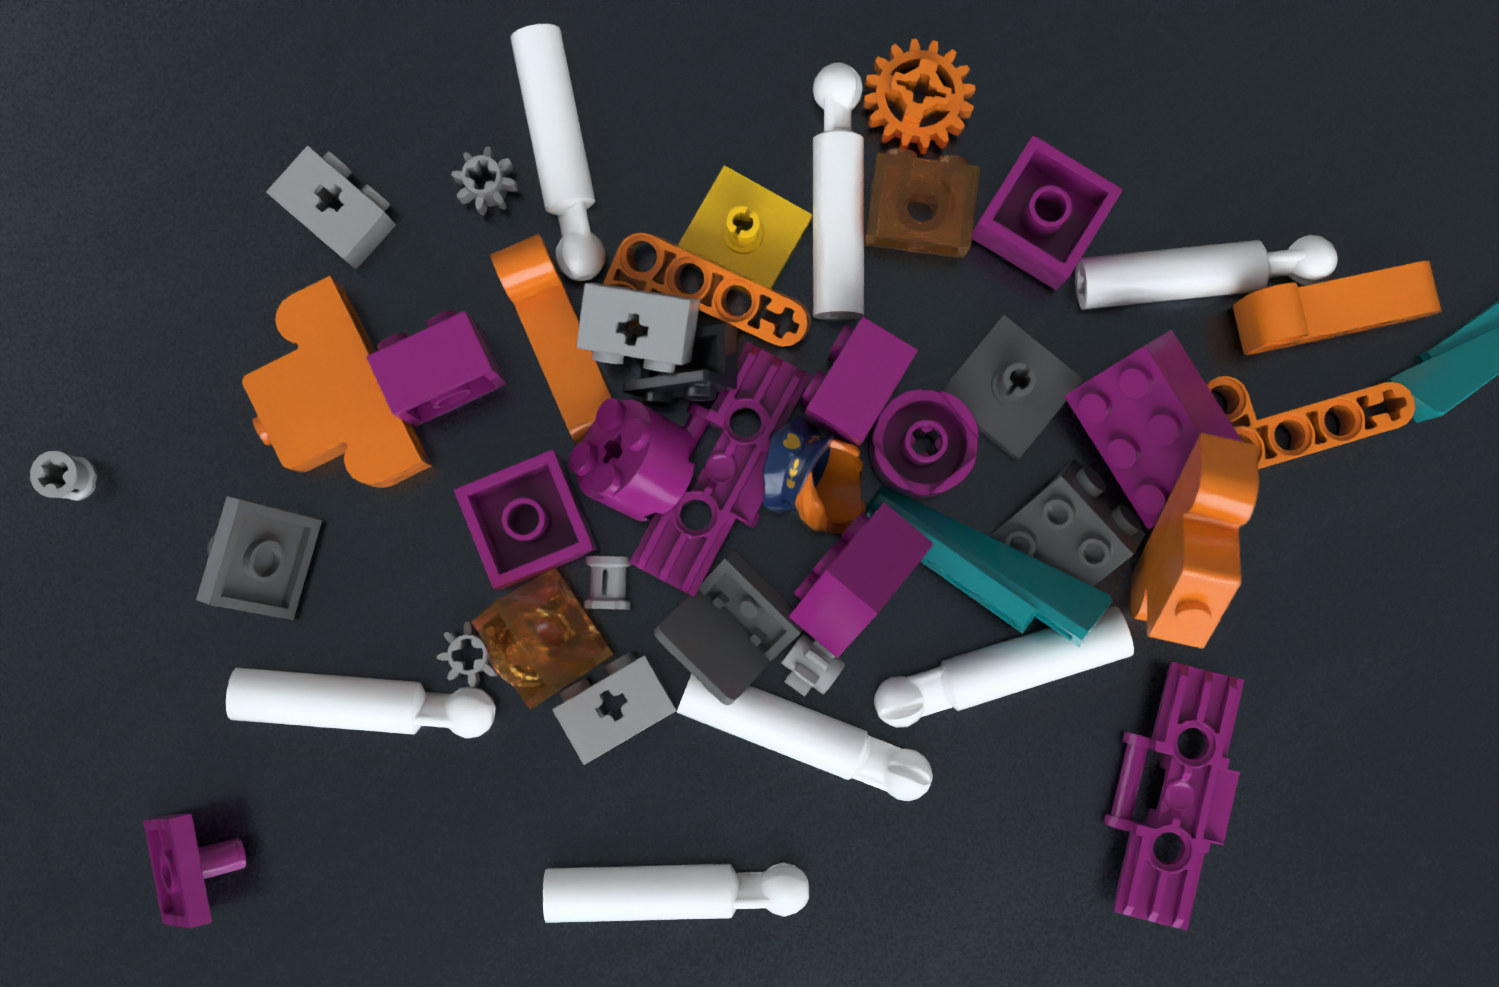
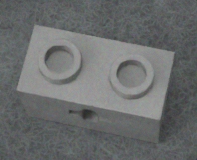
M307 145L266 193L357 270L396 226L395 222L385 213L390 204L368 184L360 191L349 182L347 178L352 171L331 152L328 151L323 157H320ZM333 198L344 204L338 212L328 206Z
M586 283L584 286L576 348L592 350V360L623 364L624 356L644 359L643 368L674 373L676 364L683 365L690 363L692 360L700 299L599 283ZM639 320L641 325L649 327L648 335L637 338V333L628 331L629 322Z
M631 651L605 666L609 674L607 678L591 686L586 677L559 693L564 703L552 710L583 765L677 711L678 706L648 654L636 659ZM609 690L613 696H618L621 693L624 694L628 702L621 707L622 717H618L614 711L606 715L604 714L600 706L607 701L605 691Z

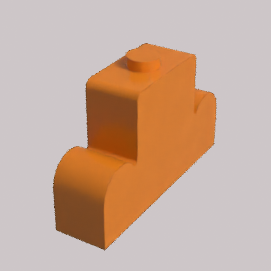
M328 276L284 299L276 311V326L283 338L297 345L298 349L246 374L242 379L245 391L258 415L252 419L255 430L266 446L272 444L282 466L293 471L306 473L345 453V467L352 478L363 484L379 488L393 486L431 467L432 464L413 426L395 417L387 404L366 356L376 351L343 285L333 277Z
M1200 433L1131 575V616L1133 619L1147 621L1148 637L1203 649L1237 591L1241 581L1239 527L1245 525L1249 520L1258 493L1259 478L1256 445Z

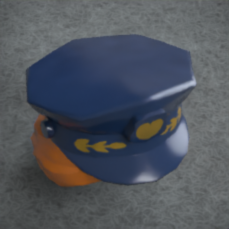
M801 416L796 417L775 432L771 439L762 469L764 482L763 505L776 514H781L791 509L799 512L803 523L810 526L815 532L822 530L834 535H843L861 512L866 515V504L862 499L861 489L863 462L859 458V448L848 442L835 439L834 435L829 437L821 435L813 424Z

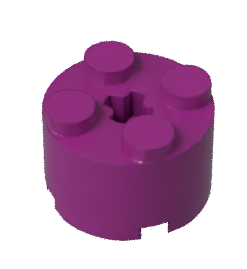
M925 389L910 390L894 398L875 421L868 441L870 462L879 479L892 491L912 499L935 497L959 484L974 467L978 451V426L968 407L952 394ZM915 433L919 438L929 435L933 439L934 443L929 447L933 456H929L925 451L917 454L912 449L916 442L912 434Z
M610 398L599 407L596 419L586 432L582 443L576 445L572 450L568 465L569 469L576 473L578 485L585 495L637 521H648L649 519L646 516L654 512L661 515L665 514L677 504L685 493L694 471L695 464L688 461L689 446L695 449L694 439L686 428L638 401H619L615 398Z

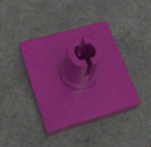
M192 813L162 815L143 820L162 924L194 928L211 923L212 918L204 879L245 868L246 855L242 841L239 838L198 848Z

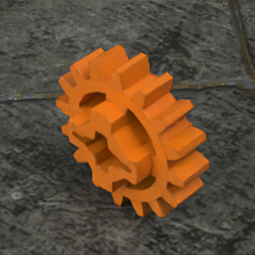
M911 39L909 50L905 53L897 44L892 45L889 53L890 62L878 56L873 68L877 75H867L864 88L873 93L864 96L863 108L876 110L870 116L868 124L870 128L881 125L885 127L881 139L883 143L889 142L894 136L899 138V150L903 153L909 147L910 142L917 143L920 154H926L929 143L932 140L941 149L945 148L949 141L948 132L959 136L965 127L960 118L968 119L973 112L974 106L966 102V100L973 97L976 90L975 85L962 83L967 78L970 68L968 65L957 68L953 66L957 53L953 49L947 52L944 57L937 54L938 41L935 40L931 42L927 51L920 50L917 39ZM917 67L906 74L899 73L906 68ZM937 73L943 77L949 87L943 86ZM915 90L925 93L922 104L912 101ZM888 105L895 107L902 122L891 113ZM932 118L940 121L931 126L919 127Z

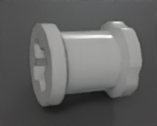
M48 451L39 455L30 469V481L33 488L39 494L49 498L80 501L89 497L96 488L97 470L94 464L84 457H75L61 451ZM65 467L68 468L66 472L63 471Z
M586 556L585 564L590 566V596L584 600V608L630 610V601L625 599L626 568L632 565L629 563L632 557Z

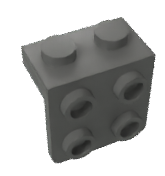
M1073 459L1059 471L1044 490L996 529L991 538L1093 587L1134 555L1145 533L1141 530V523L1135 513L1125 505H1118L1105 491V483L1098 473L1088 466L1083 467L1076 459Z
M734 549L702 582L695 597L689 595L655 628L654 634L658 641L722 704L731 705L803 629L789 618L794 608Z

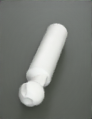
M553 24L530 25L518 29L510 38L545 210L548 213L558 215L562 238L556 247L555 260L560 271L569 279L577 281L589 280L594 278L604 266L606 251L602 241L590 231L586 210L596 201L560 28Z
M832 63L822 68L815 77L813 85L815 101L824 110V132L813 137V317L822 320H853L864 316V138L852 131V110L861 100L863 84L859 74L852 67L844 63Z
M1307 235L1297 239L1288 250L1267 252L1261 241L1251 240L1084 257L1079 260L1075 267L1076 294L1080 308L1084 310L1251 293L1264 289L1270 277L1289 276L1298 284L1307 286L1321 283L1328 279L1336 269L1338 256L1331 242L1322 236Z
M1114 606L1107 608L1080 647L1074 645L1052 628L1047 627L942 660L940 667L908 677L892 676L881 682L875 692L874 704L879 718L885 723L896 728L908 727L917 722L920 717L954 707L957 711L1131 657L1134 654L1132 637L1122 612L1118 607Z
M235 668L229 679L226 694L228 718L237 721L416 734L421 726L449 728L454 734L467 739L481 736L489 730L495 719L493 699L482 689L463 687L452 694L425 692L421 682Z
M691 674L677 710L679 714L847 780L853 778L887 791L898 800L912 801L919 799L928 791L933 778L930 763L924 755L916 750L902 749L869 736L867 731L751 685L731 705H724Z
M784 862L771 866L765 872L736 873L731 864L546 868L543 881V912L546 923L732 918L736 909L766 908L773 914L786 917L801 910L809 899V881L806 874L797 866Z

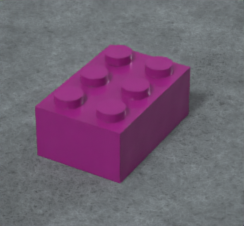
M1172 330L1064 395L1147 529L1156 525L1200 433L1242 442Z

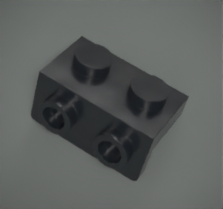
M722 323L696 328L692 360L687 364H676L674 373L643 368L644 359H641V379L624 381L623 393L641 397L642 404L645 406L666 407L673 405V398L684 397V399L690 401H711L716 399V392L736 390L737 327Z

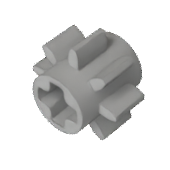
M490 147L485 148L483 155L472 157L467 152L463 153L466 163L462 171H453L451 174L457 183L466 186L456 195L460 202L466 204L474 199L476 201V209L480 215H485L487 206L498 205L501 209L506 210L507 206L504 199L508 191H518L519 188L515 180L505 177L514 168L509 158L502 159L496 163L494 153ZM491 173L495 181H487L484 189H479L476 181H484L486 174Z
M468 621L465 622L463 627L464 635L458 636L453 632L444 633L445 639L451 644L448 652L437 655V659L441 661L448 660L453 668L447 677L449 681L455 680L461 674L468 675L470 687H476L480 682L479 672L484 671L487 675L493 677L499 674L497 667L492 663L495 656L506 653V649L502 647L495 648L490 640L494 636L496 629L488 628L482 634H476L474 622ZM470 639L474 648H482L483 658L474 661V668H472L470 660H462L461 650L469 648Z
M803 632L781 661V664L791 670L784 682L804 697L811 687L824 694L839 676L846 662L839 657L836 658L806 632Z

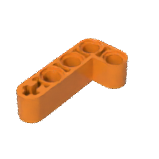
M648 233L631 234L622 241L603 282L606 285L700 299V311L771 344L782 347L794 345L804 339L809 333L812 323L809 310L799 300L667 239ZM644 242L650 243L656 250L657 255L655 265L647 272L640 270L634 262V252ZM692 263L699 266L704 274L703 286L694 294L687 292L680 282L682 270ZM736 285L748 289L752 297L751 307L744 315L734 314L727 306V294ZM765 296L772 299L765 309L776 314L786 313L789 308L795 311L792 320L799 324L797 331L790 330L782 336L778 333L780 324L768 317L761 318L760 326L754 323V320L763 310ZM639 320L629 322L628 327L638 326L640 324Z
M536 234L490 254V258L506 294L515 306L575 445L582 443L586 432L595 421L601 404L613 397L597 361L592 360V350L576 348L580 324L546 245L541 236Z
M1430 261L1410 263L1297 287L1295 282L1275 285L1252 292L1232 305L1244 355L1267 352L1431 316L1442 311Z
M1221 376L1206 383L1210 391L1215 390L1224 395L1227 401L1225 415L1242 442L1256 445L1258 469L1400 428L1410 421L1415 411V400L1410 390L1403 384L1386 382L1257 420L1249 394L1244 384L1239 380L1229 376ZM1376 404H1385L1386 413L1365 418L1362 409ZM1327 411L1333 412L1340 421V430L1337 435L1329 432L1325 426L1324 418ZM1278 425L1284 426L1291 435V445L1288 450L1282 449L1275 441L1274 433Z

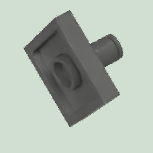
M1003 315L941 391L952 394L962 401L975 418L978 430L1012 458L1018 460L1067 401L1064 395L1076 389L1084 379L1008 317Z
M226 496L216 533L208 543L207 551L209 557L196 600L212 606L294 620L322 520Z

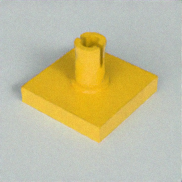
M724 165L678 245L773 288L811 223L813 215ZM689 264V266L702 272L701 268L696 264ZM736 285L731 288L752 301L751 294L745 287Z

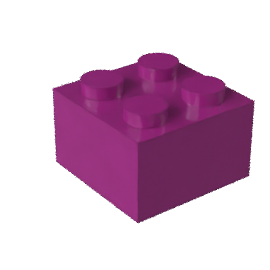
M1033 135L982 215L970 238L1057 290L1071 275L1123 189Z
M455 310L442 312L426 322L428 328L409 337L407 333L390 336L377 345L379 351L366 356L387 404L395 417L417 427L508 384L483 329L465 311L459 314Z
M862 317L855 329L845 325L832 346L831 354L827 359L833 364L828 374H825L818 370L802 396L803 399L800 404L806 407L804 419L828 437L834 435L835 439L848 442L859 448L918 350Z
M553 449L454 489L493 589L504 590L599 551L562 458Z
M883 503L871 518L861 512L841 536L842 538L826 552L809 576L794 592V595L801 602L789 615V618L836 658L843 653L879 613L934 545V543L886 503Z

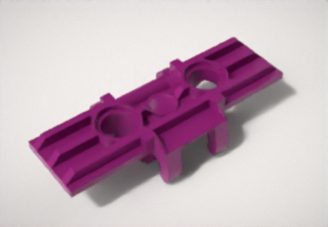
M747 341L737 359V389L721 391L710 410L693 402L689 404L686 412L690 415L684 428L692 435L695 448L707 425L719 430L722 434L692 490L689 492L685 491L677 504L665 514L655 513L629 562L630 564L695 597L735 520L741 521L752 529L757 525L761 514L757 511L763 502L764 496L762 469L771 439L775 432L787 424L812 376L811 374ZM749 408L759 415L761 426L755 435L740 437L732 431L730 419L739 409ZM689 446L688 461H689L691 455L693 454V452H694V450H695L694 448H692V447H690V446ZM693 501L707 503L712 512L710 523L701 530L688 529L681 520V511L684 505Z
M1170 662L1152 738L1124 731L1122 742L1127 743L1112 811L1111 814L1105 813L1103 821L1105 825L1130 832L1112 911L1188 930L1205 853H1209L1211 843L1224 845L1240 772L1228 768L1230 759L1227 758L1244 685L1243 679ZM1188 728L1198 729L1205 740L1203 751L1195 758L1182 756L1177 746L1179 735ZM1148 749L1161 753L1159 767L1166 769L1157 809L1149 808L1145 821H1138L1132 819L1147 752ZM1166 832L1175 833L1181 843L1179 855L1173 861L1160 862L1153 852L1156 838Z

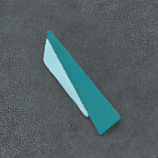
M1499 300L1420 354L1424 362L1386 380L1387 382L1403 384L1410 390L1415 400L1413 419L1416 423L1442 416L1499 375Z
M881 487L866 506V516L871 518L880 506L886 503L934 543L920 562L1022 634L1034 617H1036L1074 645L1080 647L1112 602L1109 594L909 497L900 495L888 487Z

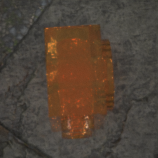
M901 148L889 149L887 154L877 153L873 166L864 246L964 259L971 247L981 166L968 165L966 158L955 155H942L937 160L917 158L916 152ZM913 202L926 203L933 212V218L928 221L915 220L910 216L907 206Z
M556 568L498 599L471 621L488 646L489 658L494 669L502 679L516 688L530 710L614 655Z

